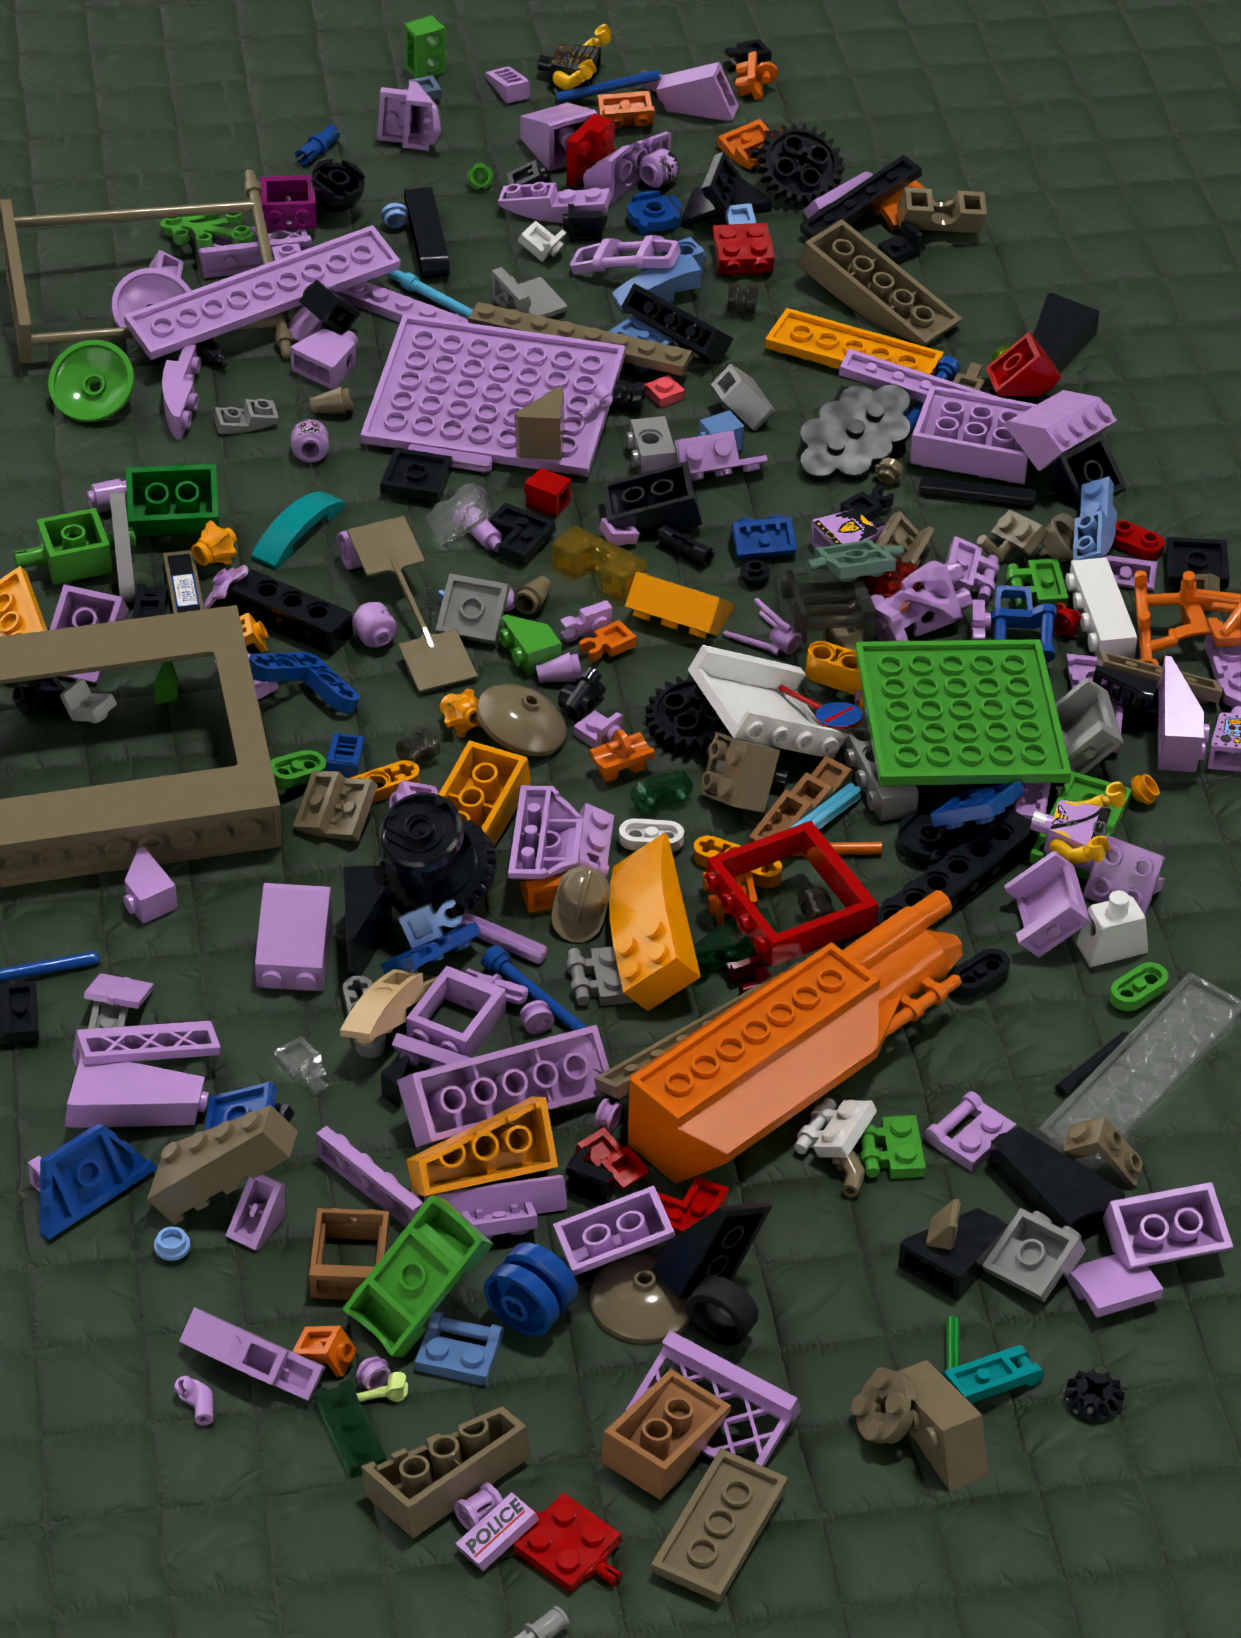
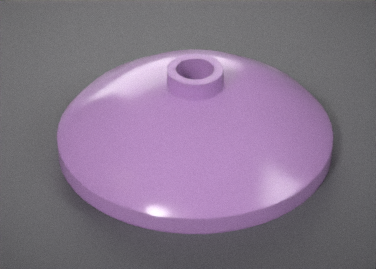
M158 268L136 270L125 276L115 288L111 301L113 319L117 327H127L124 324V315L191 291V289L180 277L169 271ZM128 338L131 341L139 344L135 338Z

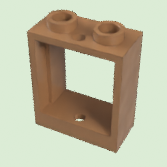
M317 1208L309 1271L310 1298L349 1300L353 1292L364 1282L374 1269V1266L324 1265L327 1238L378 1240L376 1266L389 1247V1211Z

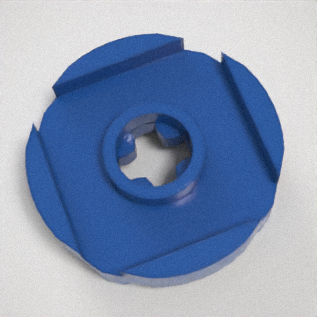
M644 191L633 196L630 204L628 202L627 218L632 225L638 227V231L641 234L650 235L654 231L677 229L680 225L682 205L674 195L669 194L668 198L661 196V191Z

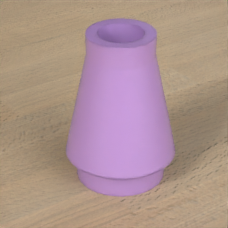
M570 652L546 663L536 665L540 684L545 682H576L575 679H579L582 676L578 653L570 655Z

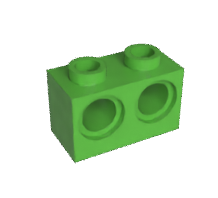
M432 15L405 23L406 69L415 78L445 73V61H447L445 39L447 38V32L444 25L440 24Z

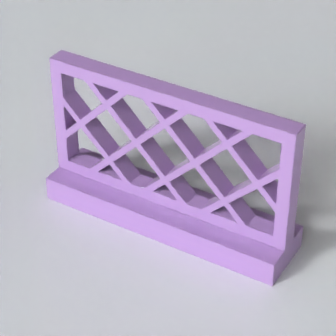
M255 226L250 227V230L254 233L255 242L233 244L231 238L212 235V247L197 248L202 264L203 277L236 275L263 265ZM306 229L267 230L271 247L299 243L301 251L312 247V239L310 235H307Z
M669 1330L662 1342L664 1346L626 1410L652 1387L656 1379L658 1381L661 1378L660 1372L669 1360L680 1366L683 1376L696 1383L706 1380L712 1383L715 1396L724 1401L738 1397L745 1401L747 1413L725 1418L719 1428L724 1427L728 1444L717 1448H711L706 1445L701 1453L714 1460L720 1448L731 1451V1453L736 1455L735 1450L756 1444L759 1457L755 1463L764 1467L790 1422H795L802 1410L798 1398ZM686 1370L695 1375L688 1377ZM718 1387L727 1392L720 1394ZM750 1404L759 1409L751 1411ZM770 1414L780 1420L773 1432L758 1436L754 1418ZM750 1420L754 1437L733 1443L728 1426ZM767 1441L766 1445L762 1450L760 1443Z

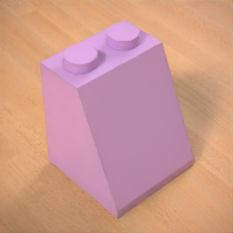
M567 102L520 116V139L549 171L566 167L567 139L597 112L594 109Z
M264 883L255 958L257 988L324 991L333 938L331 887Z

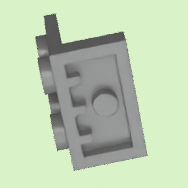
M502 267L492 270V298L502 308L515 309L524 313L545 316L546 318L567 311V304L543 278L538 277L517 284L514 277L510 276Z

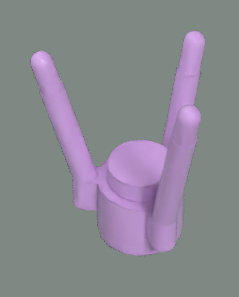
M759 598L754 599V603L762 610L759 612V615L774 627L769 635V640L772 641L771 644L737 633L723 632L725 637L768 650L776 656L781 651L791 655L798 648L802 639L801 634L793 630L792 626L784 622Z

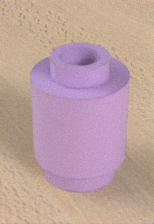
M114 479L91 484V490L87 491L90 509L96 508L98 513L111 511L109 493L125 492L127 504L126 480Z

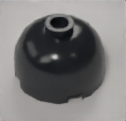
M333 159L322 160L314 166L310 185L315 190V201L321 207L334 212H344L353 208L363 195L365 187L364 173L356 165L342 160L341 164L332 163Z

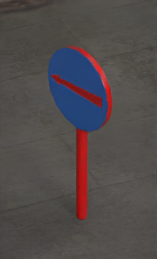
M783 685L779 686L781 692L817 709L815 714L816 721L824 727L839 730L849 729L857 726L862 721L863 713L856 705L844 702L821 705Z

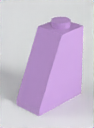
M720 62L663 75L656 90L657 98L663 103L667 112L731 121L734 119L739 107Z

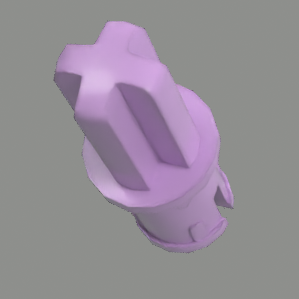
M472 969L466 970V973L505 988L506 1001L518 1005L526 1002L528 995L527 987L502 980L501 975L498 974L491 976Z

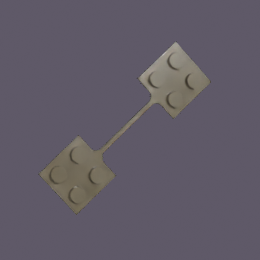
M405 516L347 529L349 538L366 576L369 577L386 572L395 574L422 632L420 638L398 644L418 692L422 693L477 679L478 675L457 630L439 634L428 632L401 572L404 568L425 563Z

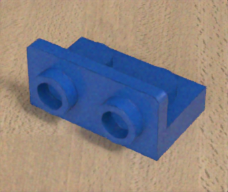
M772 515L761 520L742 518L732 523L730 538L734 541L737 560L796 554L797 546L792 517Z

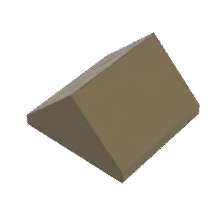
M558 386L514 413L516 455L519 458L562 460L565 435L564 389Z

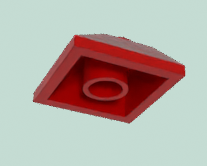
M1030 332L1025 334L985 368L995 392L999 396L1039 397L1045 391L1052 390L1061 379L1057 367Z

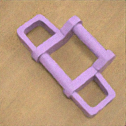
M648 235L645 236L643 241L621 242L619 239L608 238L603 239L601 243L579 248L570 263V268L573 275L602 272L607 268L637 266L638 269L672 268L681 250L677 241L665 240L662 236ZM662 251L668 252L665 256H655V254H660ZM637 252L636 255L621 256L622 253ZM593 257V260L584 261L587 258Z

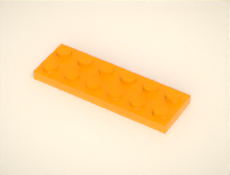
M789 308L785 309L766 336L764 347L778 353L788 354L840 369L848 350L852 349L933 376L935 375L938 362L944 357V352Z

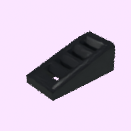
M1096 665L1093 682L1108 691L1111 702L1138 715L1149 716L1158 681ZM1102 679L1108 681L1107 686L1101 684ZM1114 684L1119 686L1120 688H1113Z

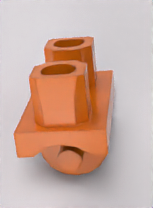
M756 51L748 54V61L736 64L738 78L735 79V85L739 96L752 93L755 100L763 99V83L770 84L778 77L776 65L771 62H762L758 65Z
M623 729L613 733L614 741L589 749V757L597 766L598 773L605 782L616 780L619 776V771L625 768L635 773L644 770L646 761L655 758V750L647 745L641 732L628 736Z

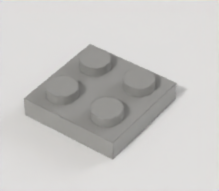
M449 573L435 629L436 633L439 634L456 629L461 639L496 645L502 623L501 616L504 615L510 591L509 584Z

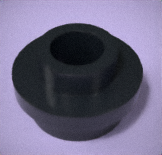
M751 560L745 562L740 567V576L747 586L761 587L770 577V568L764 562Z

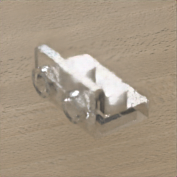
M474 483L466 484L460 487L452 498L436 504L433 507V511L425 516L441 546L447 548L493 515L484 498V495L487 493L483 487Z

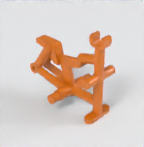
M1141 570L1135 572L1134 598L1136 600L1140 661L1159 665L1158 661L1155 658L1153 659L1152 653L1175 647L1179 640L1197 635L1210 634L1217 647L1241 646V594L1196 589L1195 574L1192 571L1183 573L1181 591L1179 593L1147 594V573ZM1180 605L1181 622L1184 625L1174 629L1171 628L1166 637L1151 640V614L1148 606ZM1202 610L1231 613V615L1223 624L1217 617L1207 618L1206 620Z

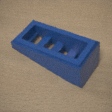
M333 733L325 771L340 772L345 778L359 775L365 737Z

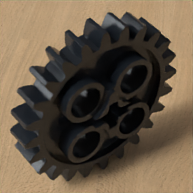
M792 123L790 130L785 125H782L779 132L774 129L771 136L765 138L764 145H761L758 153L760 154L756 162L760 164L757 173L763 174L760 181L761 183L769 182L766 189L767 192L774 189L777 191L775 199L781 195L784 196V204H787L792 199L794 200L795 207H798L800 201H803L807 207L811 200H815L835 189L842 181L841 176L844 172V167L841 164L844 157L837 156L840 147L832 148L834 139L826 141L824 139L826 136L825 131L820 135L816 134V126L811 131H808L806 123H803L801 129H798L796 124ZM789 146H790V147H793V148H795L797 151H792V150H790L788 147H789ZM813 157H818L821 161H816ZM779 169H785L788 173H783ZM804 179L811 180L813 184L807 183Z
M688 674V678L685 681L677 676L676 684L674 685L666 681L665 690L656 688V696H650V705L645 706V719L649 735L655 737L656 744L663 742L665 750L675 746V754H679L683 749H687L688 756H691L694 750H699V753L704 755L705 749L710 748L711 743L714 741L716 732L731 735L691 674Z

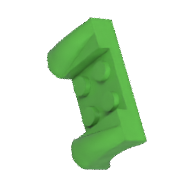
M431 1195L422 1204L418 1213L364 1282L353 1292L342 1310L371 1331L381 1341L391 1356L404 1358L426 1331L423 1327L424 1323L465 1271L472 1272L494 1243L444 1198Z

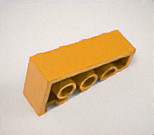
M532 1096L406 1159L412 1191L420 1196H429L558 1167L546 1097Z

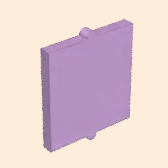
M100 973L84 992V999L138 1009L153 991L154 983Z

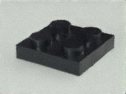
M395 448L381 480L380 493L438 502L453 466L452 456Z
M1167 537L1165 548L1168 585L1181 586L1183 573L1192 571L1194 574L1216 575L1220 578V588L1229 587L1227 540Z

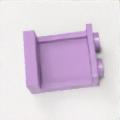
M1055 851L1049 853L1004 885L1006 893L1017 901L1024 926L1023 929L1016 933L1018 943L1038 958L1091 922L1074 865Z

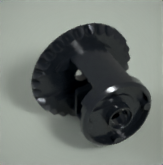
M415 793L394 803L384 815L379 829L380 843L384 850L380 865H383L384 879L391 878L392 898L387 900L392 902V906L398 912L405 914L431 903L435 912L439 910L445 901L455 900L456 904L452 908L446 909V915L449 918H456L475 908L484 899L494 882L497 870L494 846L489 836L481 827L475 825L472 820H466L460 816L457 808L451 801L435 793Z

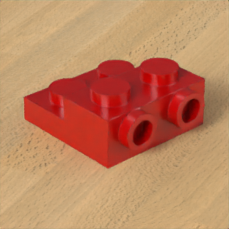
M593 114L567 139L566 185L577 188L583 182L584 173L599 160L615 152V148L612 145L615 137L613 120Z
M767 223L713 225L712 235L718 275L773 272L775 257Z

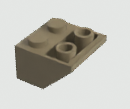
M716 732L714 741L709 748L710 757L706 772L702 776L700 794L733 807L764 813L780 750L763 744L735 739L731 735Z

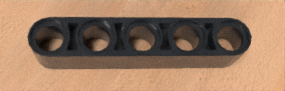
M432 187L404 189V201L408 209V222L421 278L449 276V257Z

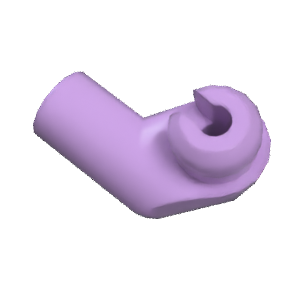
M189 1376L178 1378L174 1386L175 1392L184 1402L195 1408V1422L202 1426L211 1424L213 1422V1393L211 1389L200 1381L191 1379Z

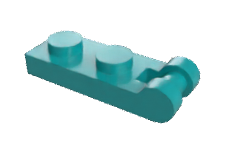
M1017 1345L948 1369L943 1372V1376L970 1403H974L1025 1384L1027 1386H1034L1043 1379L1045 1372L1038 1363L1030 1361V1354L1022 1345Z

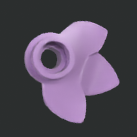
M242 565L237 569L231 568L228 571L225 568L222 569L213 579V590L204 602V609H209L217 599H224L225 596L229 595L230 588L248 574V567Z

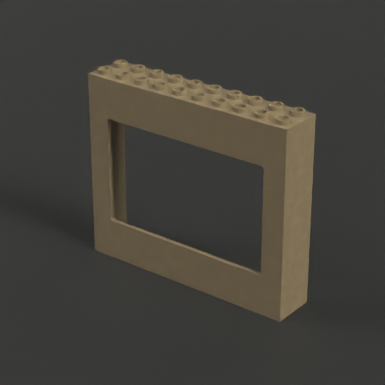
M237 605L0 636V685L214 656L237 765L231 767L0 799V888L130 869L137 849L142 846L147 849L158 864L282 847L280 802Z

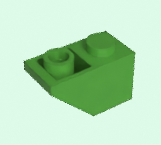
M511 615L501 616L502 630H499L500 642L504 648L507 647L516 666H521L528 677L537 674L536 665L546 663L561 656L562 643L548 624Z

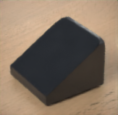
M407 1055L402 1056L381 1072L382 1096L397 1108L401 1107L403 1102L397 1080L410 1075V1058Z

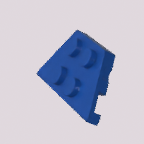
M98 1123L40 1159V1234L42 1238L49 1240L157 1170L156 1164L137 1153L134 1147L126 1141L120 1140L105 1125Z

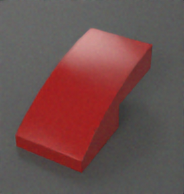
M605 1127L577 1143L575 1151L578 1154L583 1146L591 1148V1165L599 1166L612 1172L613 1186L620 1191L625 1190L650 1173V1170L629 1145L622 1148Z

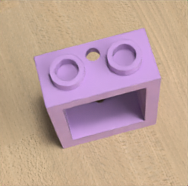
M446 966L406 1017L407 1036L472 1058L506 1013V989ZM445 999L478 1012L463 1033L429 1020Z

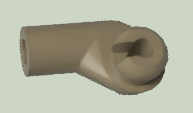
M851 1151L847 1158L832 1157L833 1165H837L836 1169L840 1171L845 1170L847 1174L842 1186L843 1194L848 1197L858 1196L866 1172L856 1153Z

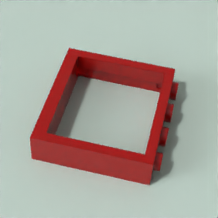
M812 821L707 859V873L704 877L709 885V891L717 895L725 912L731 913L737 921L741 933L747 934L753 942L756 952L758 954L761 953L771 967L821 949L831 942L833 944L877 926L878 903ZM802 852L846 908L777 934L733 877Z

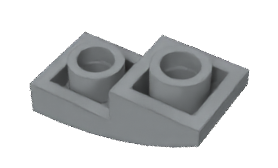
M245 399L243 409L215 407L213 414L218 434H238L260 430L278 423L279 420L274 401L265 399Z

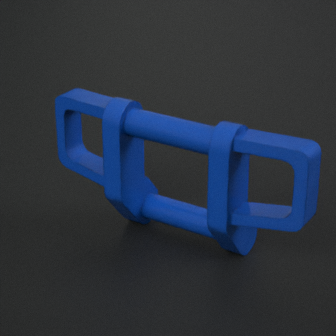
M998 585L996 587L995 610L992 612L991 622L994 625V640H1006V628L1036 629L1041 627L1040 639L1045 661L1048 663L1054 660L1056 649L1053 645V621L1057 617V607L1054 604L1043 603L1033 608L1032 594L1029 587ZM1001 599H1023L1026 603V610L1001 608Z

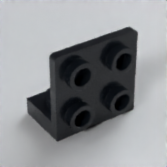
M724 152L714 155L703 185L693 189L681 218L683 225L692 222L698 223L714 214H723L729 208L740 179V174Z

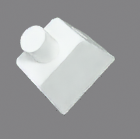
M1116 890L1110 894L1109 901L1093 904L1088 908L1087 911L1091 922L1081 928L1076 945L1089 967L1148 953L1146 919L1133 897L1124 891Z

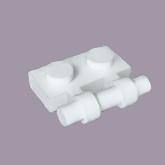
M831 1098L824 1099L823 1103L817 1105L812 1111L809 1124L804 1125L798 1132V1140L794 1145L795 1151L799 1154H805L809 1148H814L818 1157L847 1158L877 1112L873 1102L843 1100L838 1109L835 1110L836 1102Z

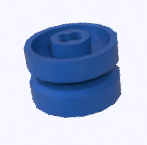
M525 1242L518 1244L506 1257L502 1265H499L484 1283V1296L496 1316L507 1326L523 1335L539 1337L546 1334L559 1318V1314H563L578 1296V1284L565 1262L552 1251L539 1244Z

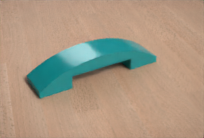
M323 491L312 492L299 498L287 507L269 526L254 548L251 560L273 570L278 569L293 555V544L321 519L329 522L346 506V501Z

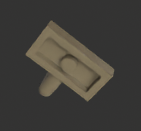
M1009 509L991 530V533L1003 542L998 548L985 534L977 539V544L988 555L997 556L999 559L998 563H1001L1014 548L1030 555L1049 532L1043 525Z

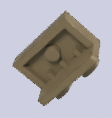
M901 511L891 515L875 542L877 545L886 547L903 545L904 556L895 557L896 570L890 571L893 576L904 570L910 572L920 563L919 556L929 547L931 543L929 539L934 532L931 526L919 532Z

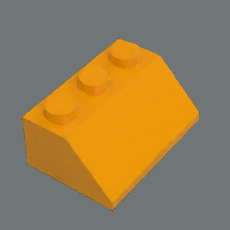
M637 571L625 607L634 610L632 616L650 621L651 616L662 619L660 625L678 630L680 624L690 628L689 634L706 639L707 633L714 636L719 634L736 604L722 598Z

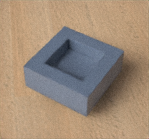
M433 75L408 80V88L410 81L418 82L432 100L441 98V88Z

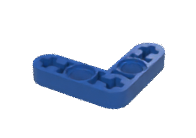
M307 652L251 654L249 657L252 677L257 681L303 680L335 710L343 713H353L356 709L360 695L326 663L313 654Z

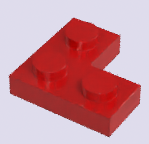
M696 1177L683 1201L659 1192L657 1193L677 1236L714 1210L723 1207L729 1197V1188Z

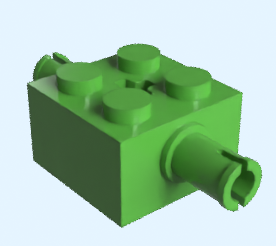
M96 508L37 519L39 546L13 551L16 568L19 566L27 568L43 564L48 569L53 585L68 583L74 580L113 573L110 550H115L113 531L106 533ZM129 527L130 546L134 547L136 546L133 527Z

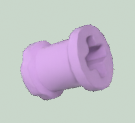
M486 1482L480 1486V1491L466 1500L460 1499L454 1503V1510L461 1524L469 1531L503 1499L499 1492L490 1483Z

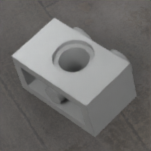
M665 416L632 419L630 432H626L627 449H632L631 461L633 468L637 467L640 474L675 465L676 450Z

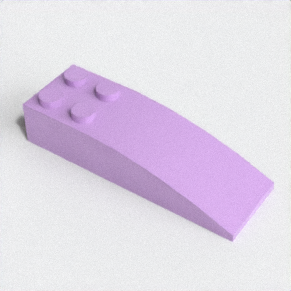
M593 1025L413 1073L397 1080L417 1148L446 1140L532 1096L546 1097L549 1111L605 1095V1093L596 1089L594 1078L610 1068L598 1027Z

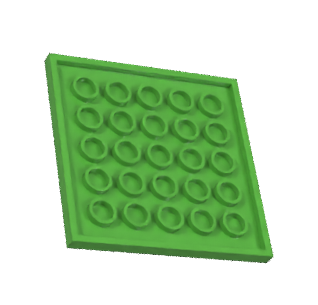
M1041 639L855 642L854 652L879 786L1008 784L1020 780L1023 783H1070L1071 768Z

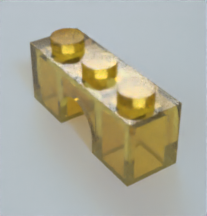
M576 525L572 526L552 544L553 567L575 578H578L588 570L601 571V591L623 602L627 601L636 571L647 575V560Z

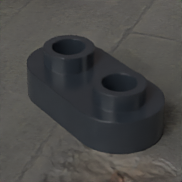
M986 949L954 968L952 975H958L962 982L953 991L963 997H975L1001 982L1009 974V956L999 949Z

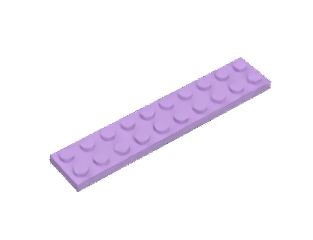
M372 225L124 315V324L149 359L153 360L183 349L186 345H194L300 306L302 304L299 300L302 298L304 290L307 286L313 284L316 279L335 292L400 269L401 260Z

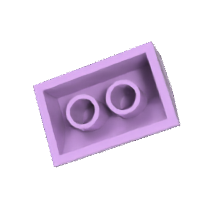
M1212 1182L1110 1201L1102 1218L1112 1251L1129 1269L1233 1249Z
M654 1185L553 1224L568 1267L574 1276L660 1244L676 1236Z

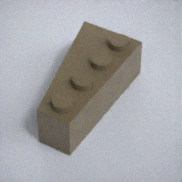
M269 1105L257 1111H250L246 1115L234 1120L224 1121L220 1125L203 1132L199 1131L193 1136L180 1141L171 1142L161 1152V1160L147 1200L173 1225H176L184 1220V1212L193 1207L197 1211L202 1210L210 1204L208 1198L220 1191L227 1195L236 1190L246 1176L249 1175L252 1179H255L289 1159L298 1131L275 1108Z
M502 1406L458 1425L459 1430L449 1435H440L438 1433L426 1439L427 1444L407 1452L403 1448L391 1453L392 1459L376 1465L374 1461L361 1466L366 1497L407 1534L415 1538L454 1511V1503L456 1501L468 1499L479 1492L480 1486L484 1483L493 1484L529 1459L531 1455L527 1426Z

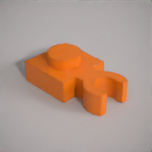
M617 620L595 630L594 638L582 639L579 642V652L584 653L588 651V661L596 662L604 653L613 657L637 646V636L620 620Z

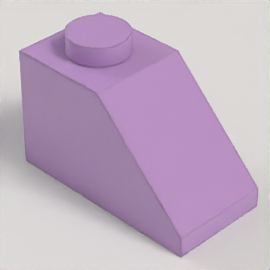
M144 846L138 848L125 878L126 895L123 896V901L130 914L134 913L144 924L178 909L176 885Z

